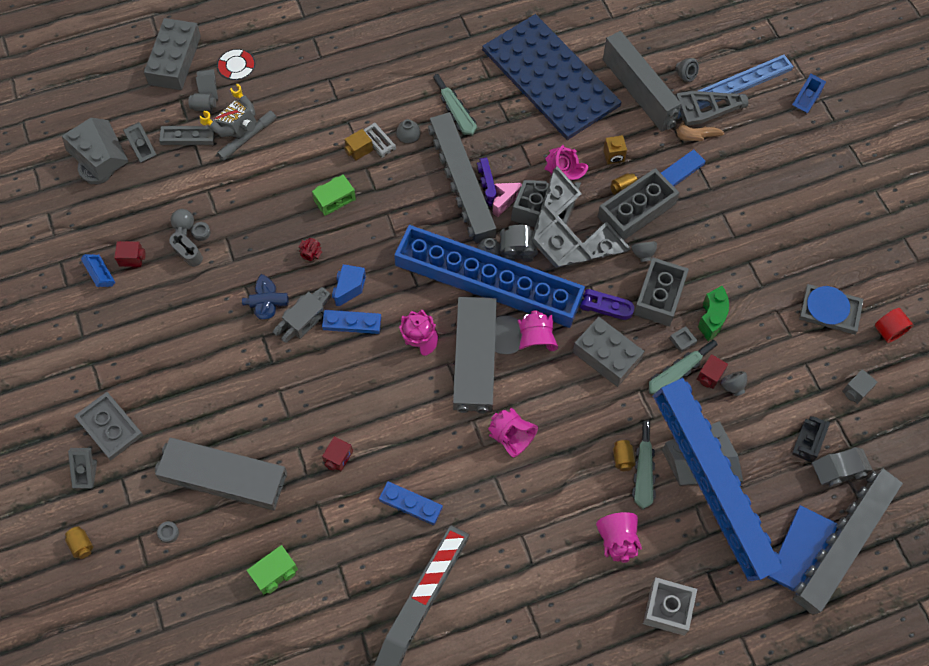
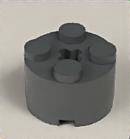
M512 225L509 226V230L504 231L502 229L500 231L501 256L511 261L522 259L524 262H531L534 260L533 257L538 254V248L531 241L534 231L530 230V226Z

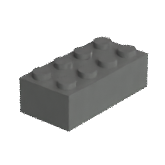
M163 19L144 71L148 85L176 90L183 89L201 37L197 23Z
M655 168L601 204L597 217L603 224L607 221L617 234L625 240L676 205L679 192Z

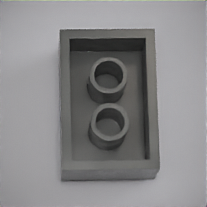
M652 258L634 315L670 327L689 269Z
M600 317L578 338L573 348V353L617 387L641 362L645 352Z

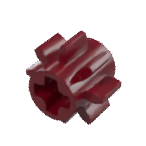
M313 238L306 239V241L302 240L298 247L300 248V256L307 261H312L315 258L319 259L322 253L321 244Z

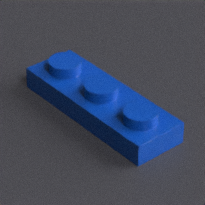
M324 310L322 328L328 331L380 334L382 317L379 313Z
M387 481L379 497L380 502L431 525H435L443 509V505Z

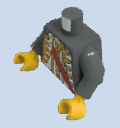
M236 84L238 89L236 92L230 88L233 97L239 98V100L236 99L213 120L210 119L208 111H203L206 118L199 116L202 125H210L209 128L221 137L232 136L240 138L247 131L252 132L255 129L254 105L246 95H242V89L239 84Z

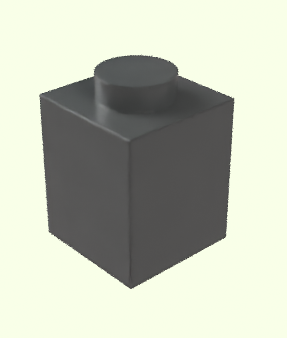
M862 369L846 385L842 392L849 400L858 404L878 382Z

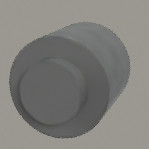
M194 93V95L189 96V108L194 109V111L212 112L213 108L216 107V99L213 98L212 94Z

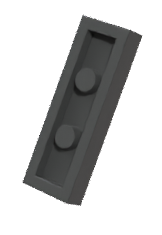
M161 126L159 142L161 145H214L215 132L209 126Z

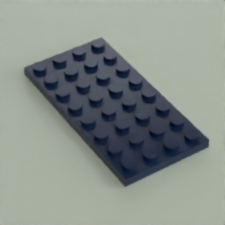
M536 14L482 46L483 52L566 140H569L621 106L622 102Z

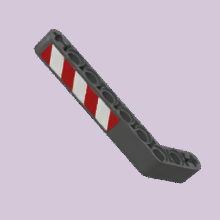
M450 525L388 632L374 666H401L410 643L464 549L470 534Z

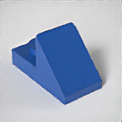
M810 74L792 105L809 113L816 99L819 98L826 81Z

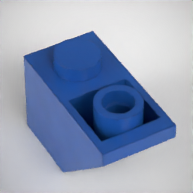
M343 264L341 271L337 273L336 280L338 285L333 288L332 293L336 306H341L362 293L366 280L365 268Z

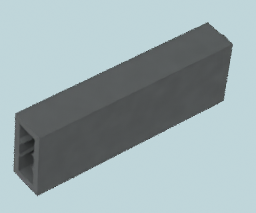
M621 31L607 37L603 61L661 132L666 129H672L677 122L681 107L680 101Z
M458 297L453 410H457L460 413L477 411L478 413L485 414L493 410L496 298Z
M171 437L168 443L164 444L162 449L163 456L155 467V475L159 481L274 511L287 476L284 466Z

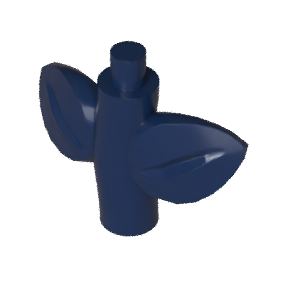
M260 274L256 281V294L249 295V298H242V305H250V308H255L254 314L259 319L272 318L276 313L275 306H289L288 293H276V286L273 281L263 274Z

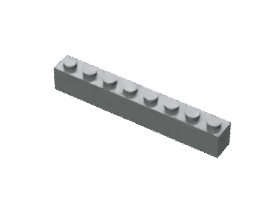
M450 112L431 117L428 131L430 136L434 137L435 149L440 152V162L445 165L444 172L446 178L451 180L450 188L452 193H456L458 208L461 207L463 211L461 215L463 222L468 224L467 231L469 237H473L475 244L485 238H496V226Z
M884 468L877 472L872 471L866 479L868 483L860 488L856 494L857 500L853 501L846 509L848 514L837 523V531L827 538V547L825 550L821 549L815 557L817 562L814 566L811 565L805 572L806 579L804 582L801 581L794 589L796 594L792 599L812 615L822 612L903 484Z

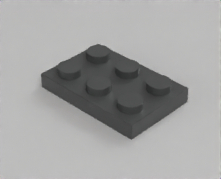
M807 284L799 320L851 334L858 332L864 299L845 294L850 303L848 317L838 324H825L815 319L808 309V297L818 287Z
M105 392L75 415V418L110 460L143 436L142 432L108 392Z

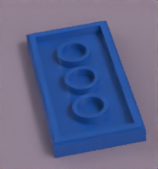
M800 505L778 552L783 569L769 575L767 578L794 591L795 587L806 579L805 572L811 565L814 566L817 562L815 557L821 549L825 550L827 547L826 540L832 533H835L837 523Z

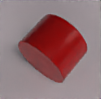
M896 308L880 318L874 326L886 342L890 343L907 333L914 324L901 308Z

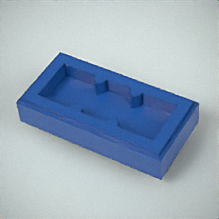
M84 254L81 260L96 287H112L115 284L100 255Z

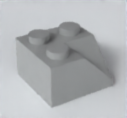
M655 577L651 584L643 624L685 636L690 628L697 589Z

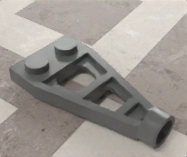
M689 91L676 93L675 96L681 103L680 113L685 126L702 124L736 109L747 108L748 106L746 94ZM715 100H725L727 107L718 108ZM697 101H708L712 110L702 113Z

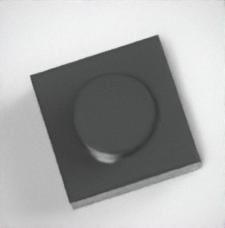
M686 326L672 334L669 338L680 353L697 343V339Z

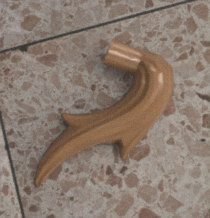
M684 121L676 129L677 136L684 141H703L705 137L724 135L722 130L715 127L705 126L692 129L685 126Z

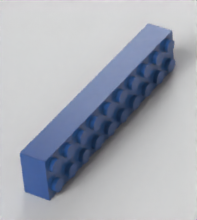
M411 225L408 226L394 255L395 266L484 298H496L498 303L529 314L532 311H539L547 315V317L552 315L554 323L571 328L585 289L583 285Z
M681 378L660 388L653 395V398L747 580H761L783 569L781 558L777 552L773 551L768 534L763 532L759 516L753 513L749 497L742 492L740 488L741 482L730 469L731 463L723 455L719 440L713 436L710 422L706 418L704 419L700 403L694 400L690 384Z

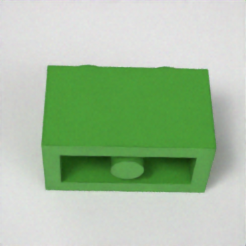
M344 174L333 178L324 185L316 187L312 191L314 202L324 216L356 200L355 190Z
M281 545L247 569V572L264 595L275 591L278 588V584L282 581H288L293 578L298 568Z

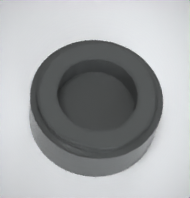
M204 222L195 223L191 228L192 236L197 241H204L211 234L208 224Z
M167 521L158 527L157 535L162 542L172 543L178 538L179 529L175 523Z

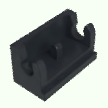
M810 416L809 420L805 419L792 455L811 463L814 462L818 457L830 422L814 416Z

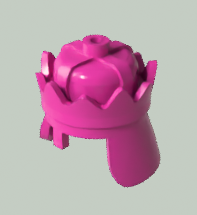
M564 145L549 150L550 154L545 158L547 161L545 170L549 171L551 175L553 169L558 166L568 179L575 180L584 176L588 170L587 164L579 163L576 155L577 151L566 148Z
M420 310L418 313L411 311L408 316H402L399 328L406 345L420 347V352L424 356L429 355L436 348L438 335L435 331L436 324L433 323L432 316H427L424 310Z
M532 311L531 314L523 317L522 322L518 320L520 333L522 334L519 350L533 345H546L549 351H556L558 349L557 342L552 333V315L547 317V315L539 311Z
M510 408V412L502 410L499 414L495 413L491 418L492 421L488 429L492 433L489 436L503 444L511 457H516L532 442L537 434L538 426L521 419V416L513 408Z
M629 512L614 513L596 522L597 529L604 540V556L606 558L610 555L613 561L626 563L630 561V558L638 556V549L642 550V546L636 534L638 523L636 514Z

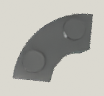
M857 447L841 453L828 454L812 462L821 485H830V487L838 486L842 482L853 478L856 480L864 479L868 476L867 473L873 471L864 450Z

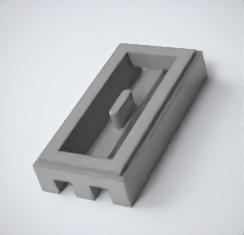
M376 123L364 129L368 136L369 134L372 136L373 149L381 158L385 157L386 153H391V150H396V145ZM372 129H374L380 135V137L389 145L388 147L372 131Z

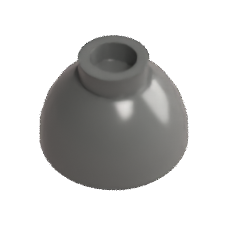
M686 58L677 63L675 70L683 81L691 82L698 74L699 64L694 58Z
M406 119L398 125L396 135L404 143H413L419 139L421 131L416 122Z
M485 238L478 244L477 249L501 257L500 243L496 239Z
M657 242L633 244L631 248L635 256L640 258V262L651 261V257L657 250Z
M744 371L734 372L722 378L720 383L725 390L733 393L734 396H739L745 393L744 388L748 381L747 374Z

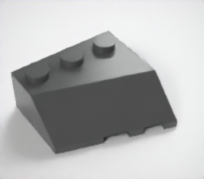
M91 117L62 135L66 151L99 181L128 163V159L109 120Z
M524 180L513 205L511 221L535 228L549 183L546 181ZM581 182L574 183L578 190L580 189ZM576 200L558 215L566 225H568Z
M720 421L711 424L713 436L719 440L723 455L731 463L730 469L739 478L740 482H743L739 457ZM673 439L666 442L662 452L679 486L698 485L676 440Z

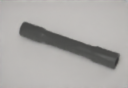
M271 110L256 122L255 129L252 132L247 131L240 138H236L231 143H228L217 152L218 157L222 161L226 160L250 138L277 119L276 115Z

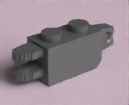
M321 287L313 294L308 292L305 296H301L292 308H288L284 312L282 321L275 327L273 333L277 336L288 328L289 330L283 335L282 341L287 343L295 335L301 339L324 317L323 306L330 299V293Z

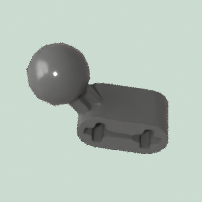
M178 209L172 213L170 218L171 225L176 229V232L171 235L169 241L175 252L188 265L195 267L201 264L203 256L197 246L186 237L187 231L194 224V217L187 209Z

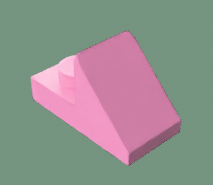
M521 183L494 184L496 196H498L492 203V213L495 216L499 217L516 201L522 186Z

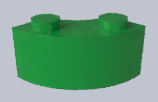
M723 286L707 293L703 301L705 315L701 317L698 328L708 342L720 332L729 312V299Z

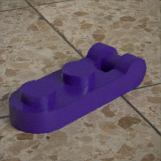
M487 157L480 158L476 165L478 173L482 175L480 177L481 187L486 190L485 201L487 206H493L492 203L496 198V189Z
M591 289L585 290L584 300L580 305V308L584 311L591 310L622 320L631 318L634 313V305L631 301Z

